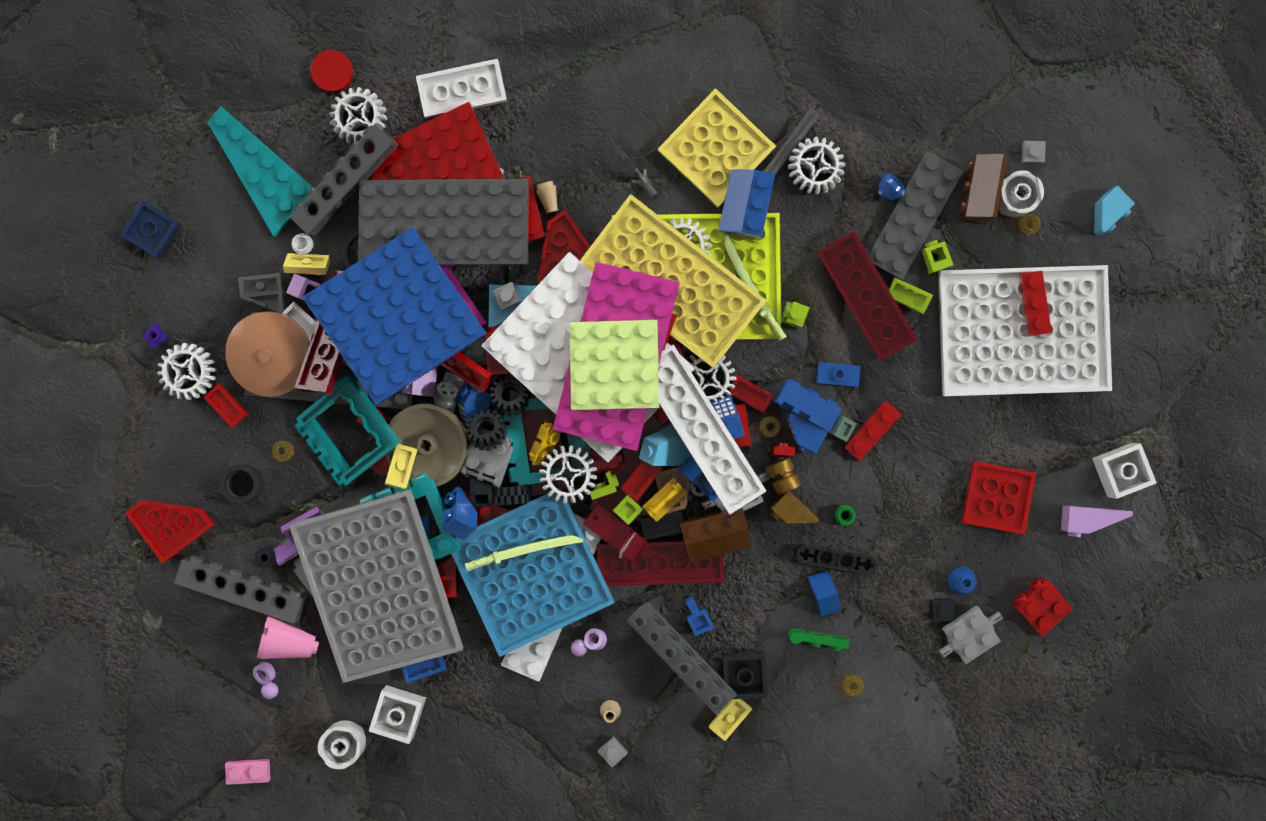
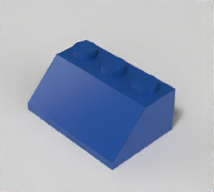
M731 170L718 232L755 240L761 239L775 174L759 170Z

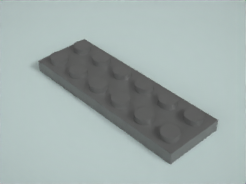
M929 151L925 152L905 188L904 196L899 198L868 254L875 267L901 281L904 279L962 175L963 170Z

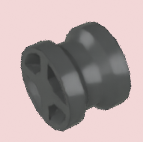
M449 382L439 383L436 387L434 403L441 408L453 407L457 395V387Z

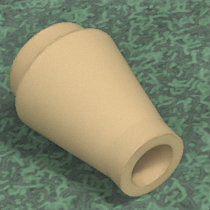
M553 181L536 185V193L546 213L557 211L556 185H553Z
M608 700L601 705L600 714L606 722H614L620 716L621 708L617 702ZM608 712L613 713L611 716L607 715Z

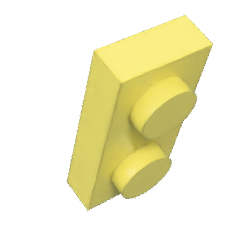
M288 253L283 265L284 273L326 275L331 262L330 255Z
M401 444L396 446L385 485L406 490L417 449Z
M733 699L709 724V728L726 741L752 708L742 699Z

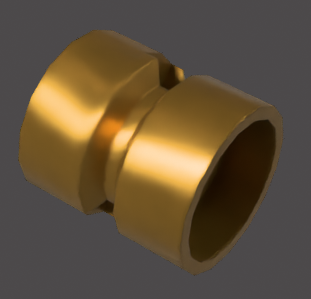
M790 457L765 467L769 478L774 480L772 486L776 495L788 492L801 485L798 475L793 473L794 465Z

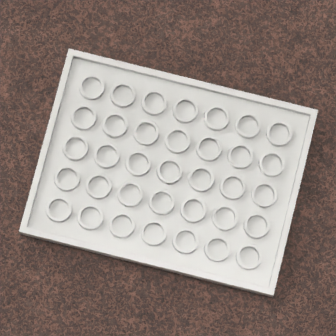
M570 252L482 344L486 351L555 414H557L570 364V322L581 321L593 275ZM667 343L665 349H667L671 345ZM682 357L687 367L692 372L695 368L685 358ZM648 408L645 422L658 408ZM581 437L607 462L622 448Z
M1108 265L938 271L942 396L1112 391ZM1043 270L1052 333L1028 337L1019 274Z

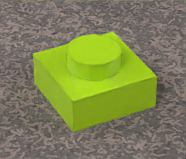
M627 495L613 511L629 525L643 508Z

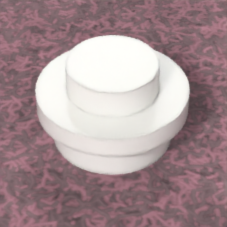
M297 234L292 240V248L298 254H308L313 248V240L307 234Z

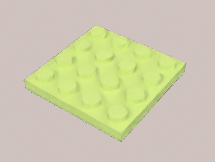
M657 320L570 322L571 410L659 408Z

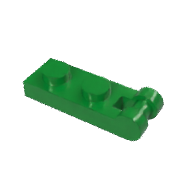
M792 628L788 631V638L794 644L805 641L809 642L808 645L813 647H821V644L828 645L829 649L835 651H842V648L848 649L849 640L843 636Z

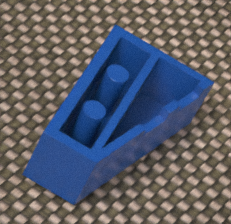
M793 379L782 382L772 401L773 404L792 412L828 432L831 431L842 410L837 407L838 403L828 398L826 400L820 398L819 393L809 388L808 390L804 389L800 383Z

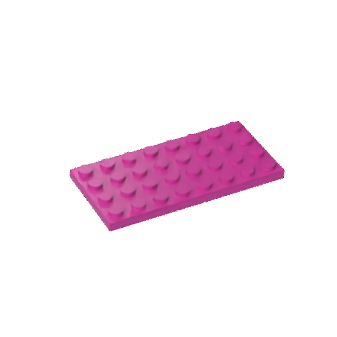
M596 262L580 322L657 320L658 364H660L680 282ZM569 364L553 430L637 451L648 409L571 410V373Z

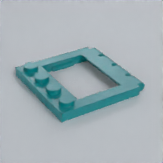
M351 374L334 386L331 395L324 394L296 418L298 423L294 425L303 438L307 435L309 436L306 442L315 454L322 453L318 459L327 471L333 468L334 472L330 475L338 486L345 484V486L349 485L401 443ZM340 397L348 401L351 411L355 416H359L363 422V427L368 433L373 435L378 446L354 463L355 465L352 468L315 419Z
M538 398L529 399L528 407L524 406L525 411L549 409ZM519 410V415L516 416L514 412L511 413L512 417H508L507 413L504 416L501 415L504 422L510 421V425L506 426L507 434L505 435L512 439L513 446L511 447H514L508 463H516V467L508 468L510 483L518 482L519 486L542 483L540 478L546 477V474L539 472L530 473L521 411ZM567 433L568 444L573 446V453H576L577 449L581 448L579 455L583 456L587 452L588 456L585 460H590V446L580 436ZM570 456L572 468H585L580 460ZM561 467L552 468L550 475L561 472ZM569 468L564 469L565 472H562V475L557 477L563 476L570 479L572 478L571 476L574 477V474L579 473V471L571 472ZM586 474L579 475L577 477H584L586 476Z
M427 473L413 477L411 480L409 479L406 490L411 489L414 500L426 495L441 535L428 540L434 560L461 550L456 536L443 530L442 517L445 507L434 479L429 480ZM388 487L376 492V495L371 494L361 498L360 504L406 490Z

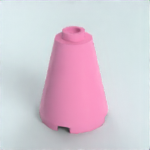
M267 617L257 658H311V654H316L319 644L318 641H315L316 636L274 617Z

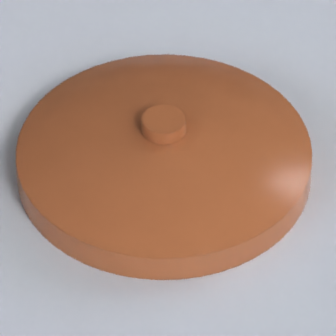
M270 311L255 313L242 319L231 331L226 343L227 365L234 379L246 390L268 397L283 395L295 389L294 387L310 340L304 329L287 315Z

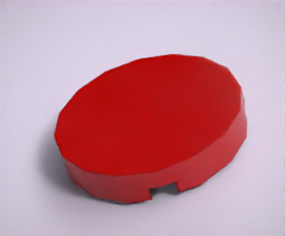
M326 50L314 58L311 65V76L314 83L321 90L338 93L350 85L353 76V66L351 61L342 52Z

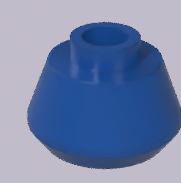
M892 173L884 174L878 185L879 195L884 200L889 199L891 201L904 196L905 188Z
M959 567L950 573L948 584L955 594L965 596L975 590L977 578L971 569Z

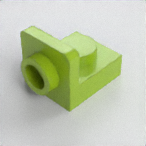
M610 471L606 472L609 484L606 485L605 482L596 484L593 490L590 491L592 500L617 491L616 486H619L616 474L611 475Z

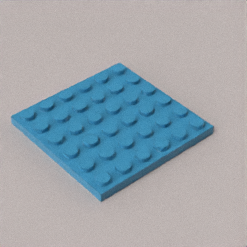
M555 492L550 497L548 494H545L477 526L476 530L465 540L456 537L461 550L452 553V556L499 657L615 603L568 501L563 503L564 496H560V499L555 501L557 496ZM570 535L583 539V542L522 554L501 560L498 564L496 562L490 563L471 571H467L465 563L489 556L497 550L501 552L535 542Z

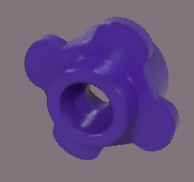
M154 323L150 329L142 332V338L149 342L151 348H157L159 344L167 340V334L160 329L159 324Z

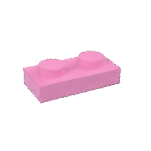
M269 759L227 761L225 763L226 785L269 782Z

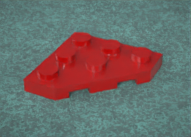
M566 210L548 221L537 278L539 283L569 252L580 261L591 247Z
M141 500L125 512L161 563H166L215 526V523L206 511L198 507Z

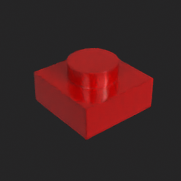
M777 443V446L771 448V457L793 458L795 456V448L789 447L790 444Z

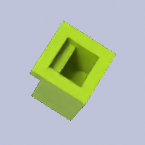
M937 240L925 244L926 248L921 250L928 268V274L953 265L945 241L938 243ZM932 253L937 255L936 261L933 259Z
M787 302L781 316V323L797 329L802 328L810 307L797 302Z

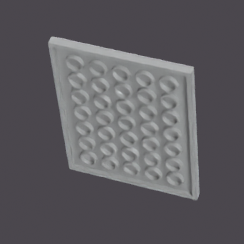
M411 489L289 525L343 683L462 651L463 645Z

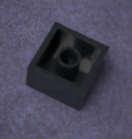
M763 650L721 653L723 680L737 694L734 699L768 697L766 658Z

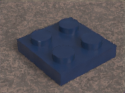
M142 200L120 236L154 257L160 258L181 223Z

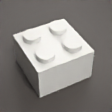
M1130 443L1092 458L1106 495L1109 498L1118 499L1156 484L1141 444Z
M386 685L381 691L369 732L410 744L414 738L426 697Z

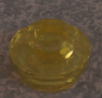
M1035 214L1024 215L1019 222L1020 230L1027 235L1037 233L1041 227L1039 217ZM1027 221L1032 223V228L1027 227Z
M769 416L760 422L759 428L764 436L774 437L780 432L781 425L778 419ZM772 423L774 426L773 430L768 431L766 425Z
M278 441L272 448V454L278 461H288L294 454V448L288 441ZM281 447L286 450L284 455H281L279 452Z
M849 675L843 681V689L848 695L857 696L862 693L864 682L858 675ZM856 682L857 688L851 689L850 685Z

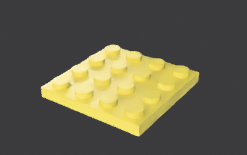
M715 88L658 148V152L718 208L725 201L731 170H754L773 151L776 145Z

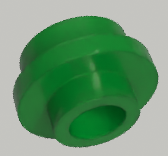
M841 505L836 509L834 517L838 524L848 526L855 521L856 513L851 506ZM844 511L848 513V517L846 519H842L841 514Z

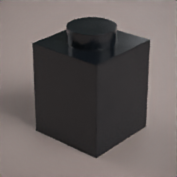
M470 475V494L473 507L493 506L492 483L486 480L480 481L477 477Z

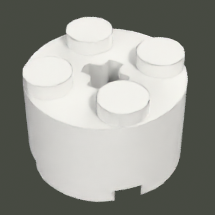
M1016 171L1004 178L998 208L1000 213L1010 217H1020L1033 211L1044 196V187L1041 180L1028 171Z
M346 720L331 725L321 736L318 743V753L325 761V764L333 769H345L352 765L365 749L366 737L364 729L356 723Z

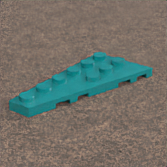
M220 107L208 120V124L272 235L276 237L291 221L290 216L294 213L293 209L295 206L306 200L308 192L313 187L223 107Z

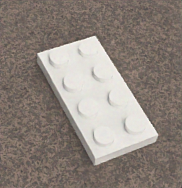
M498 59L416 76L425 119L438 117L467 102L472 104L473 109L507 102Z

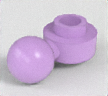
M595 628L588 630L584 641L578 639L571 644L572 653L575 656H583L587 652V648L601 650L607 641L606 634L602 630Z
M267 662L259 663L253 669L254 678L263 684L261 688L262 696L266 699H272L278 694V686L271 682L275 678V669Z

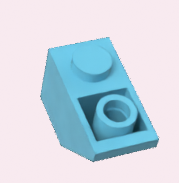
M1118 185L1109 189L1095 203L1094 233L1097 236L1103 233L1106 235L1116 227L1115 223L1119 219L1123 220L1131 213L1130 208L1135 204Z

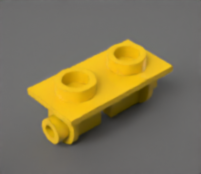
M549 421L541 424L537 438L542 440V442L535 441L529 452V459L533 461L532 465H542V461L548 463L549 459H547L546 455L552 456L553 449L560 439L561 432L553 430V424Z
M672 478L642 507L657 522L687 492Z

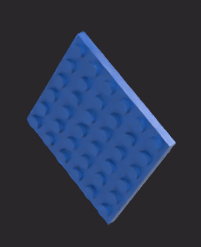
M413 227L302 297L376 406L486 335L483 327Z

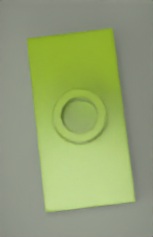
M894 278L889 288L896 302L922 314L925 313L933 297L932 294L897 278Z

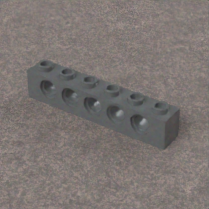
M376 124L369 126L363 132L364 136L350 146L348 154L345 157L339 158L335 163L336 167L321 178L322 182L317 188L314 187L308 192L306 200L295 206L293 209L294 213L290 218L307 235L315 236L359 189V180H367L399 145L382 127ZM373 143L374 151L369 154L368 146ZM356 159H359L360 166L355 169L354 162ZM345 174L346 181L344 184H341L340 177ZM330 189L332 191V197L328 200L326 198V192ZM314 205H317L318 212L314 215L312 208Z
M191 555L188 558L182 559L174 584L293 624L300 621L308 598L302 595L303 592L296 589H290V591L283 589V585L275 582H270V584L262 582L263 579L258 576H244L242 571L224 569L223 565L211 562L209 564L203 562V558ZM200 570L205 572V580L199 577ZM220 576L226 581L224 587L219 584ZM239 583L245 586V593L239 591ZM259 590L265 592V600L259 598ZM279 596L285 599V607L279 605Z
M649 602L640 606L627 620L716 715L737 696L731 687Z

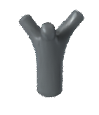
M636 168L634 171L639 180H633L632 184L643 187L652 198L657 194V191L648 180L647 169H643L642 175Z

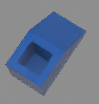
M457 487L451 493L449 492L444 499L443 530L465 540L477 528V511L463 490Z

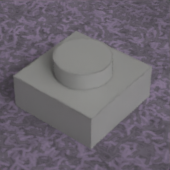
M1046 141L1022 142V163L1043 164L1045 162Z
M513 282L493 290L501 310L521 302Z
M613 736L598 750V753L613 767L628 754V751Z

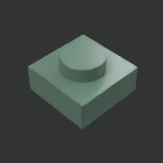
M839 414L829 433L847 442L857 423Z

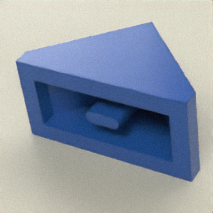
M828 570L808 576L807 578L821 617L841 610L838 592Z

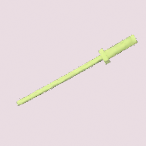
M726 235L725 249L739 277L758 293L729 235ZM764 303L759 310V316L761 318L764 317L779 341L787 336L770 313L772 311L771 308H767Z
M570 535L535 542L501 552L497 550L489 556L465 563L467 571H471L490 563L496 562L498 564L501 560L522 554L583 542V539Z

